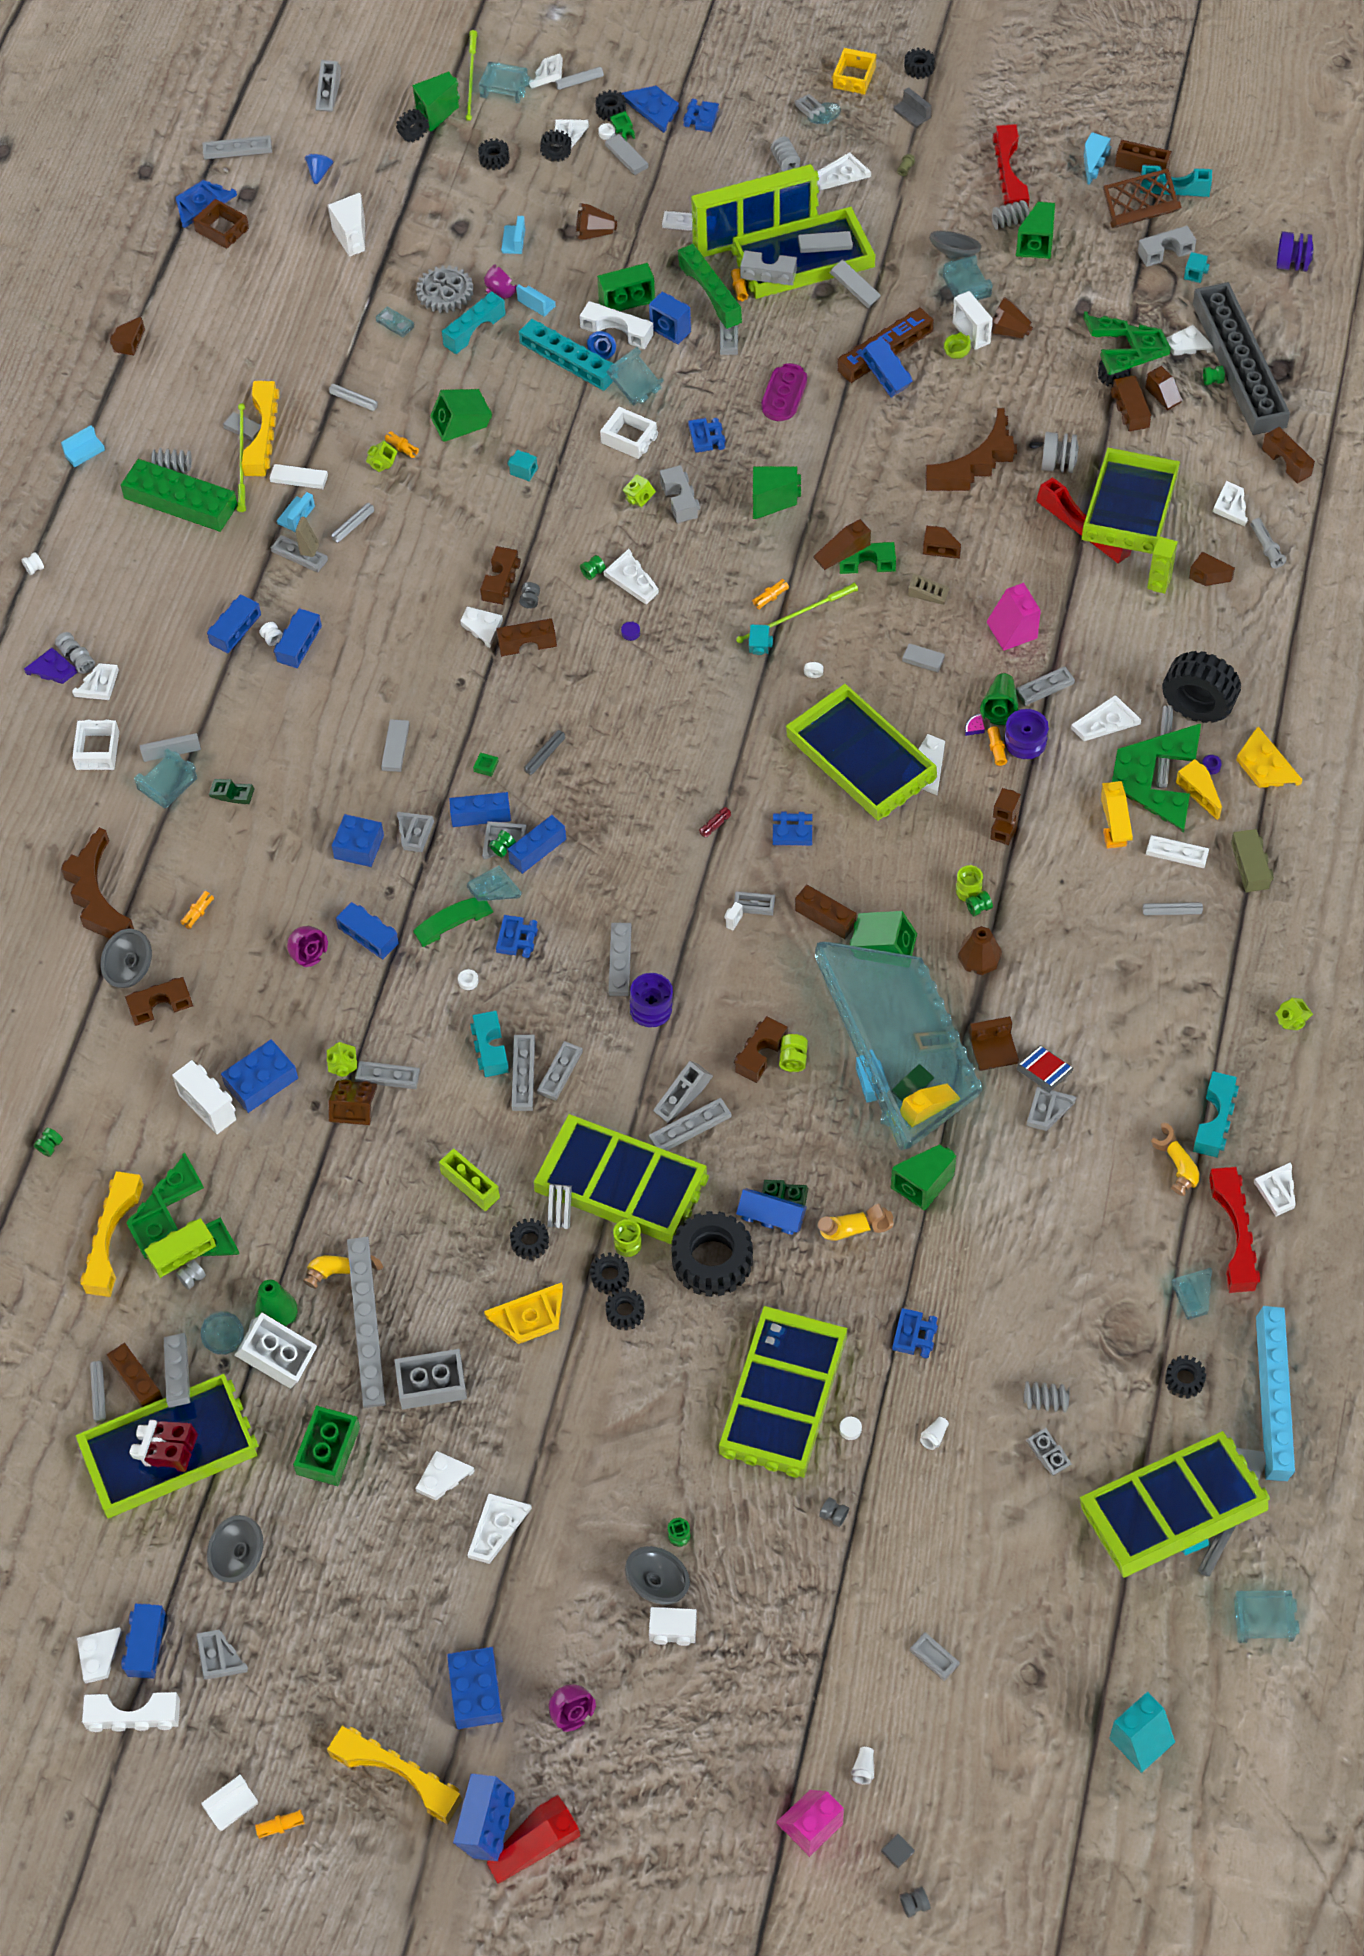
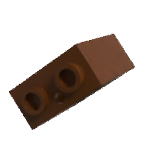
M214 199L193 219L195 232L226 249L249 229L246 215L217 199ZM219 217L234 224L225 234L210 227Z

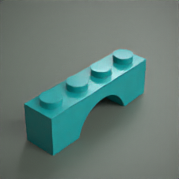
M1142 165L1141 176L1161 171L1160 166ZM1195 168L1187 176L1171 177L1176 195L1210 197L1212 169ZM1165 174L1159 175L1156 181L1165 185L1167 181ZM1144 179L1140 186L1148 190L1152 182ZM1154 184L1150 192L1160 194L1162 188ZM1164 191L1163 193L1165 195H1170V193H1168L1167 191Z
M492 291L442 330L443 346L454 354L459 353L469 345L472 333L480 324L489 321L494 325L506 315L504 300Z
M1212 1071L1206 1099L1216 1107L1218 1116L1209 1123L1199 1124L1193 1152L1218 1158L1219 1150L1224 1151L1227 1139L1223 1138L1224 1132L1228 1133L1231 1121L1227 1120V1117L1233 1114L1235 1103L1231 1101L1232 1097H1237L1239 1086L1235 1085L1237 1077Z

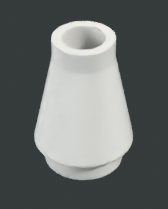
M938 1417L935 1422L921 1433V1444L930 1450L939 1447L949 1425L948 1421L943 1417Z
M869 1747L860 1748L859 1755L851 1771L853 1781L859 1784H870L874 1778V1750Z

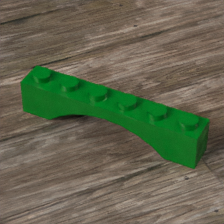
M691 244L678 249L680 268L686 276L693 277L702 286L716 311L718 319L724 327L728 329L741 324V306L696 246Z

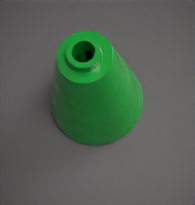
M1000 673L995 677L982 700L980 712L984 719L986 717L990 720V723L1006 725L1008 717L1019 710L1013 677L1007 673Z
M265 1280L260 1284L254 1310L255 1317L257 1318L261 1313H264L285 1327L293 1323L298 1313L294 1297L275 1280Z

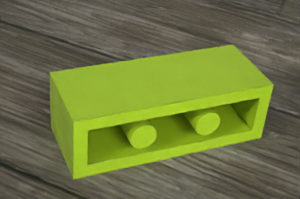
M1159 536L1152 555L1147 589L1163 594L1166 593L1172 578L1178 541Z
M454 1148L439 1161L441 1174L485 1212L500 1198L498 1186Z
M199 1218L190 1221L182 1229L169 1233L166 1238L159 1242H153L144 1251L157 1275L161 1278L216 1247V1244L202 1219Z

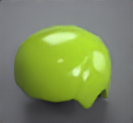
M962 332L947 337L944 342L945 353L953 359H961L968 355L971 350L969 335L965 336Z

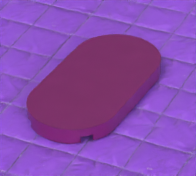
M786 363L782 367L778 366L773 370L761 402L762 412L767 418L774 421H785L796 414L807 385V374L801 366Z

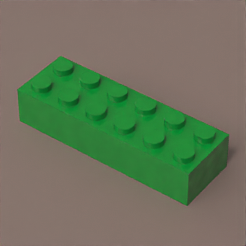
M139 458L120 484L124 499L219 532L222 531L238 506L235 491Z

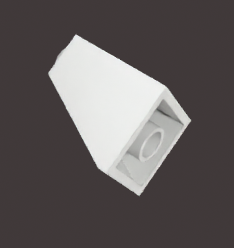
M357 193L329 204L332 230L349 257L365 251V217L361 194Z

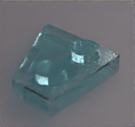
M500 866L467 882L466 886L478 901L520 898L522 894Z
M1211 1268L1172 1279V1286L1187 1320L1208 1314Z

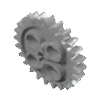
M442 265L441 269L435 266V271L428 269L429 274L423 273V278L419 277V282L416 283L418 300H421V305H425L426 309L431 307L432 312L438 309L439 313L442 310L448 313L449 309L455 312V307L462 309L461 304L467 305V300H471L474 290L472 278H469V274H464L463 269L458 271L457 266L451 269V265L448 268Z

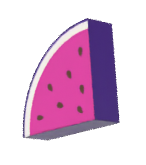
M981 714L971 717L966 723L965 736L985 732Z

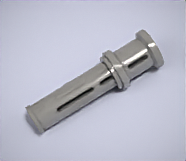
M1260 518L1252 520L1250 526L1264 548L1263 553L1269 558L1271 567H1281L1285 564L1286 557L1281 554L1280 546L1272 540Z

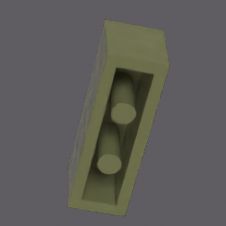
M1257 829L1233 832L1231 846L1245 892L1269 889L1274 876L1272 869L1268 868V855L1263 851V839L1258 835Z

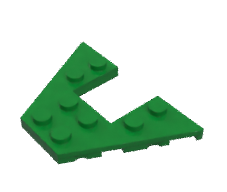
M1084 311L1083 319L1091 336L1097 338L1102 336H1126L1132 348L1101 349L1100 357L1109 375L1170 355L1171 348L1162 329L1139 324V327L1128 325V321L1112 319L1107 316H1102L1101 318L1089 316L1088 312Z
M1201 724L1119 748L1116 754L1112 782L1122 781L1127 798L1143 805V808L1154 815H1159L1162 820L1178 827L1181 832L1185 831L1190 794L1151 789L1156 757L1191 762L1194 759L1196 760Z
M186 1153L182 1154L179 1162L173 1169L167 1172V1176L156 1185L146 1202H142L137 1212L126 1222L144 1259H148L144 1249L148 1248L150 1244L159 1242L173 1231H178L167 1206L204 1189ZM221 1217L206 1224V1227L213 1236L216 1247L198 1257L240 1254Z

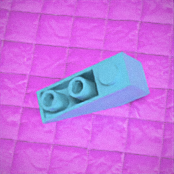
M1092 132L1084 148V163L1088 185L1091 184L1093 179L1097 178L1099 168L1103 167L1105 157L1109 156L1112 150V146H1110L1111 138Z

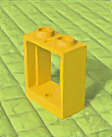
M844 48L833 74V88L866 94L876 68V54ZM849 66L867 70L865 78L859 79L844 76L845 67Z

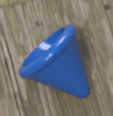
M308 154L304 158L314 184H318L333 165L331 158L320 154Z
M597 331L589 336L587 348L606 360L615 354L616 342L609 333Z

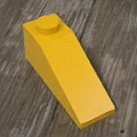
M1194 759L1178 771L1176 784L1186 793H1189L1196 802L1218 820L1221 815L1222 805L1207 768Z
M1122 781L1102 783L1101 802L1112 841L1133 840L1127 799Z
M947 1083L920 1089L904 1098L899 1113L911 1127H914L960 1100V1097Z

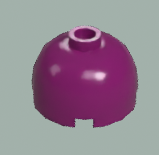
M496 264L487 271L484 278L487 294L492 291L503 300L510 298L517 292V285L513 286L511 284L512 279L500 267H496Z
M309 925L295 929L287 941L289 956L296 963L304 967H311L321 961L319 957L323 952L326 953L328 948L327 936L318 928Z
M576 1684L564 1685L558 1688L552 1695L548 1705L549 1715L558 1728L565 1732L574 1731L585 1724V1721L582 1720L588 1714L590 1717L593 1715L596 1702L583 1686Z

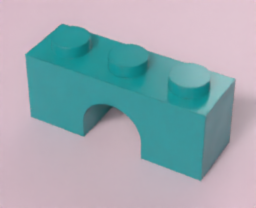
M497 1010L473 1015L474 1023H471L470 1027L472 1036H477V1040L474 1041L476 1053L480 1052L481 1058H477L479 1071L484 1070L485 1077L509 1073L504 1045H489L492 1040L502 1038Z

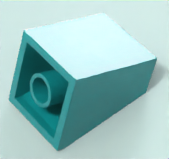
M1148 1691L1114 1721L1109 1736L1110 1741L1141 1773L1175 1744L1165 1709Z

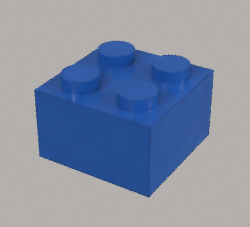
M662 291L649 304L650 322H653V331L679 344L691 333L690 307Z
M344 814L332 843L334 859L372 867L384 837L382 822Z

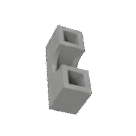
M1188 226L1176 228L1139 240L1138 254L1146 267L1163 262L1164 250H1172L1178 257L1195 252L1196 238Z
M744 251L741 262V279L793 286L797 271V257L779 255L776 263L765 264L762 262V253Z
M681 465L660 470V483L665 496L678 495L671 498V510L676 523L698 518V510H700L698 499H694L693 487L688 484L687 472H683Z

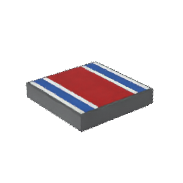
M1040 1045L1022 1060L1016 1069L1050 1092L1068 1077L1074 1068Z

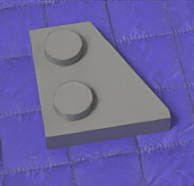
M1037 1087L1026 1126L1047 1131L1075 1104L1076 1096L1056 1091L1048 1092L1044 1088Z

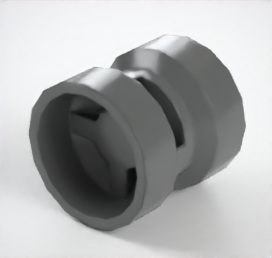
M526 582L522 585L519 603L525 608H535L538 605L540 587L536 583Z
M829 1497L825 1501L819 1517L825 1520L829 1519L834 1525L840 1527L846 1519L850 1508L844 1504H837L836 1500Z
M922 1886L915 1888L912 1893L905 1892L899 1895L902 1907L908 1918L915 1916L918 1911L925 1912L931 1909L927 1894Z

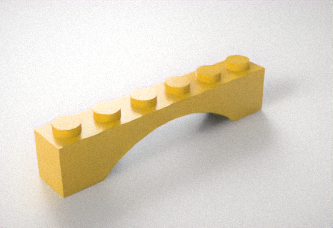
M253 381L251 394L253 405L262 417V424L254 441L243 451L242 468L244 476H266L267 469H270L269 455H272V444L270 443L274 440L272 428L276 426L274 413L278 411L276 399H279V389H276L275 381Z
M116 1171L114 1179L110 1180L109 1196L105 1197L103 1203V1216H100L98 1219L99 1229L97 1235L95 1234L92 1239V1252L87 1256V1269L81 1276L80 1283L86 1294L111 1297L116 1277L109 1260L110 1241L114 1229L121 1218L139 1203L144 1184L141 1176L138 1174Z
M341 1726L327 1748L330 1757L349 1768L376 1766L399 1774L417 1790L428 1814L446 1824L449 1823L462 1801L461 1794L459 1793L460 1790L450 1783L445 1785L439 1781L440 1778L431 1772L426 1774L419 1770L420 1767L410 1760L408 1762L401 1760V1756L391 1749L386 1751L380 1748L381 1744L372 1738L367 1740L361 1737L362 1734L353 1727L347 1729Z

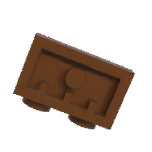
M1010 1016L970 1024L969 1038L979 1071L1019 1063L1011 1035L1012 1020Z
M347 1079L338 1080L329 1098V1122L370 1125L371 1103L377 1090V1084L368 1081L352 1082Z

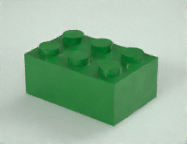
M648 262L597 276L598 296L602 306L617 311H624L650 304L655 299L654 275Z
M316 1405L293 1464L296 1475L339 1486L360 1430L358 1417Z

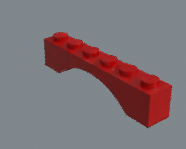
M1017 124L996 125V133H993V144L996 143L995 156H998L997 168H1000L1001 192L1005 193L1003 195V204L1006 206L1007 204L1019 203L1024 200L1029 208L1028 186L1015 176L1009 163L1012 155L1018 149L1019 135Z
M1053 477L1042 483L1036 502L1082 536L1087 515L1076 505L1067 488ZM1092 520L1091 524L1099 525L1098 523ZM1090 542L1117 563L1129 557L1132 552L1130 549Z
M1237 1167L1212 1168L1209 1175L1212 1198L1228 1213L1236 1233V1252L1226 1271L1229 1293L1255 1291L1257 1283H1260L1259 1270H1255L1257 1257L1256 1252L1252 1251L1251 1248L1253 1235L1251 1231H1248L1249 1214L1244 1210L1246 1197L1245 1193H1241L1240 1188L1242 1187V1176L1238 1174Z

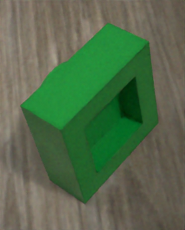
M480 752L473 766V771L492 777L499 762L498 757Z

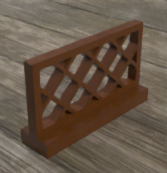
M1169 168L1103 186L1112 220L1110 222L1112 229L1177 212L1182 208L1180 201L1176 197ZM1165 174L1167 180L1165 185L1156 181L1159 175ZM1144 179L1152 182L1148 190L1140 186ZM1130 183L1136 187L1132 194L1124 190L1126 184ZM1154 184L1162 188L1159 196L1150 192ZM1115 188L1120 191L1116 199L1110 196L1108 189ZM1138 189L1146 193L1143 200L1134 196ZM1164 191L1170 193L1171 201H1165L1161 198ZM1122 193L1130 197L1127 205L1118 201ZM1148 195L1156 199L1153 206L1145 203ZM1132 199L1140 203L1138 210L1128 207ZM1116 204L1124 208L1122 214L1115 215L1114 207Z

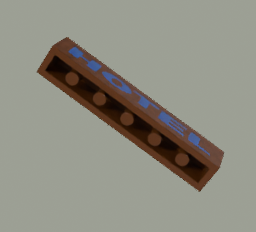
M920 307L911 311L902 319L895 321L894 324L882 329L875 336L855 346L848 353L841 355L838 358L837 371L850 383H853L872 371L860 355L866 346L882 337L889 343L894 355H897L932 333L934 319Z

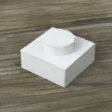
M735 902L732 908L727 909L724 917L726 919V928L730 930L735 929L743 916V905Z

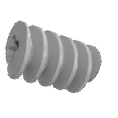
M786 136L776 139L770 148L782 172L798 168L800 158L790 139Z
M1023 200L1019 203L1007 204L1006 207L1004 205H1001L999 208L994 207L992 210L994 228L997 230L998 224H1000L1001 228H1004L1005 222L1010 227L1011 221L1017 225L1018 219L1023 223L1024 218L1030 213L1028 205Z
M159 448L158 453L154 449L151 463L177 472L187 473V471H190L192 464L191 451L188 450L187 454L184 455V451L180 450L179 455H177L176 449H173L172 454H170L168 448L165 453H163L162 448Z
M1025 1381L1024 1403L1027 1404L1030 1410L1033 1404L1036 1405L1037 1410H1040L1042 1404H1044L1046 1411H1049L1050 1406L1053 1405L1055 1412L1062 1406L1063 1412L1066 1413L1069 1405L1070 1385L1067 1391L1064 1384H1061L1057 1390L1055 1384H1051L1050 1389H1048L1047 1384L1043 1383L1039 1389L1037 1382H1034L1032 1388H1030L1029 1382Z

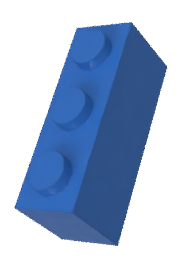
M882 337L866 346L860 353L891 398L908 388L913 380L910 373L904 369L900 359L894 355L889 343Z
M240 594L236 600L232 601L225 613L220 615L218 621L208 629L207 635L210 645L229 653L261 616L259 603Z
M299 608L297 613L292 616L290 625L283 631L280 642L274 647L278 663L294 668L299 667L322 627L319 614Z
M508 792L449 798L452 827L487 824V821H511Z
M553 815L549 816L508 848L509 862L523 874L566 840L565 826Z
M351 902L336 917L338 929L382 960L399 944L396 930L391 926L387 927L377 916H371L361 905L357 906Z
M746 1188L742 1191L736 1214L740 1215L744 1221L753 1222V1220H757L764 1227H780L782 1232L793 1235L794 1232L797 1233L801 1230L807 1206Z
M135 1604L134 1611L130 1612L129 1624L131 1625L130 1633L126 1634L125 1639L127 1653L123 1655L121 1663L127 1677L155 1679L166 1614L162 1605Z

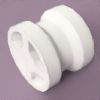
M36 552L32 553L28 558L24 557L21 559L29 575H33L36 570L44 569L43 563Z
M268 622L261 627L260 635L265 638V642L269 646H274L280 642L283 633L278 630L274 622Z

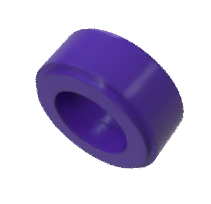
M636 622L624 623L621 627L622 637L629 641L636 640L640 636V626Z
M1207 755L1202 760V764L1207 768L1210 775L1217 774L1220 771L1222 762L1218 756Z

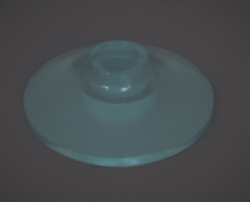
M831 102L822 103L826 112H819V116L814 114V118L810 119L808 117V120L815 124H827L839 116L841 112L840 106Z

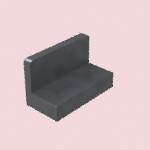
M909 87L903 90V101L894 106V111L914 127H918L931 118V104Z

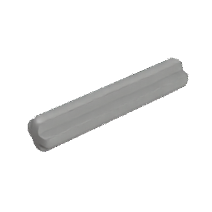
M601 67L570 75L556 80L555 85L560 90L603 76V70Z
M332 384L329 387L330 394L369 410L375 411L378 406L376 400L339 385Z
M366 503L331 534L332 540L336 543L340 542L374 512L373 505Z
M1201 902L1144 903L1142 909L1143 915L1202 914L1203 905Z
M93 1361L90 1364L93 1419L95 1423L106 1421L103 1364L101 1361Z

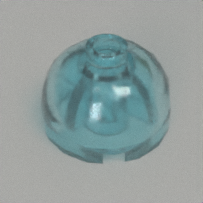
M218 1310L210 1313L204 1319L200 1329V1337L203 1345L215 1354L226 1355L234 1352L242 1343L244 1328L241 1320L235 1314L229 1311Z

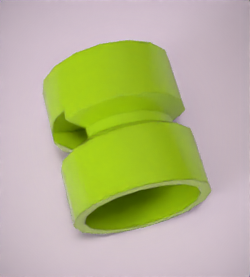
M967 865L958 871L956 895L962 901L966 902V898L975 897L978 893L982 892L983 873L978 867Z
M788 1034L782 1037L779 1062L781 1069L788 1072H800L806 1068L808 1040L804 1036Z
M630 1219L619 1221L613 1229L615 1249L621 1256H635L642 1247L640 1226Z

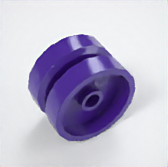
M1021 709L1008 717L1004 737L1005 747L1008 752L1020 759H1033L1041 755L1046 748L1049 731L1048 721L1045 716L1032 709Z

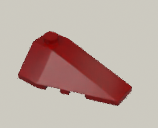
M558 1795L537 1806L503 1843V1850L499 1854L498 1861L488 1860L486 1862L497 1884L581 1836L579 1827L569 1809Z

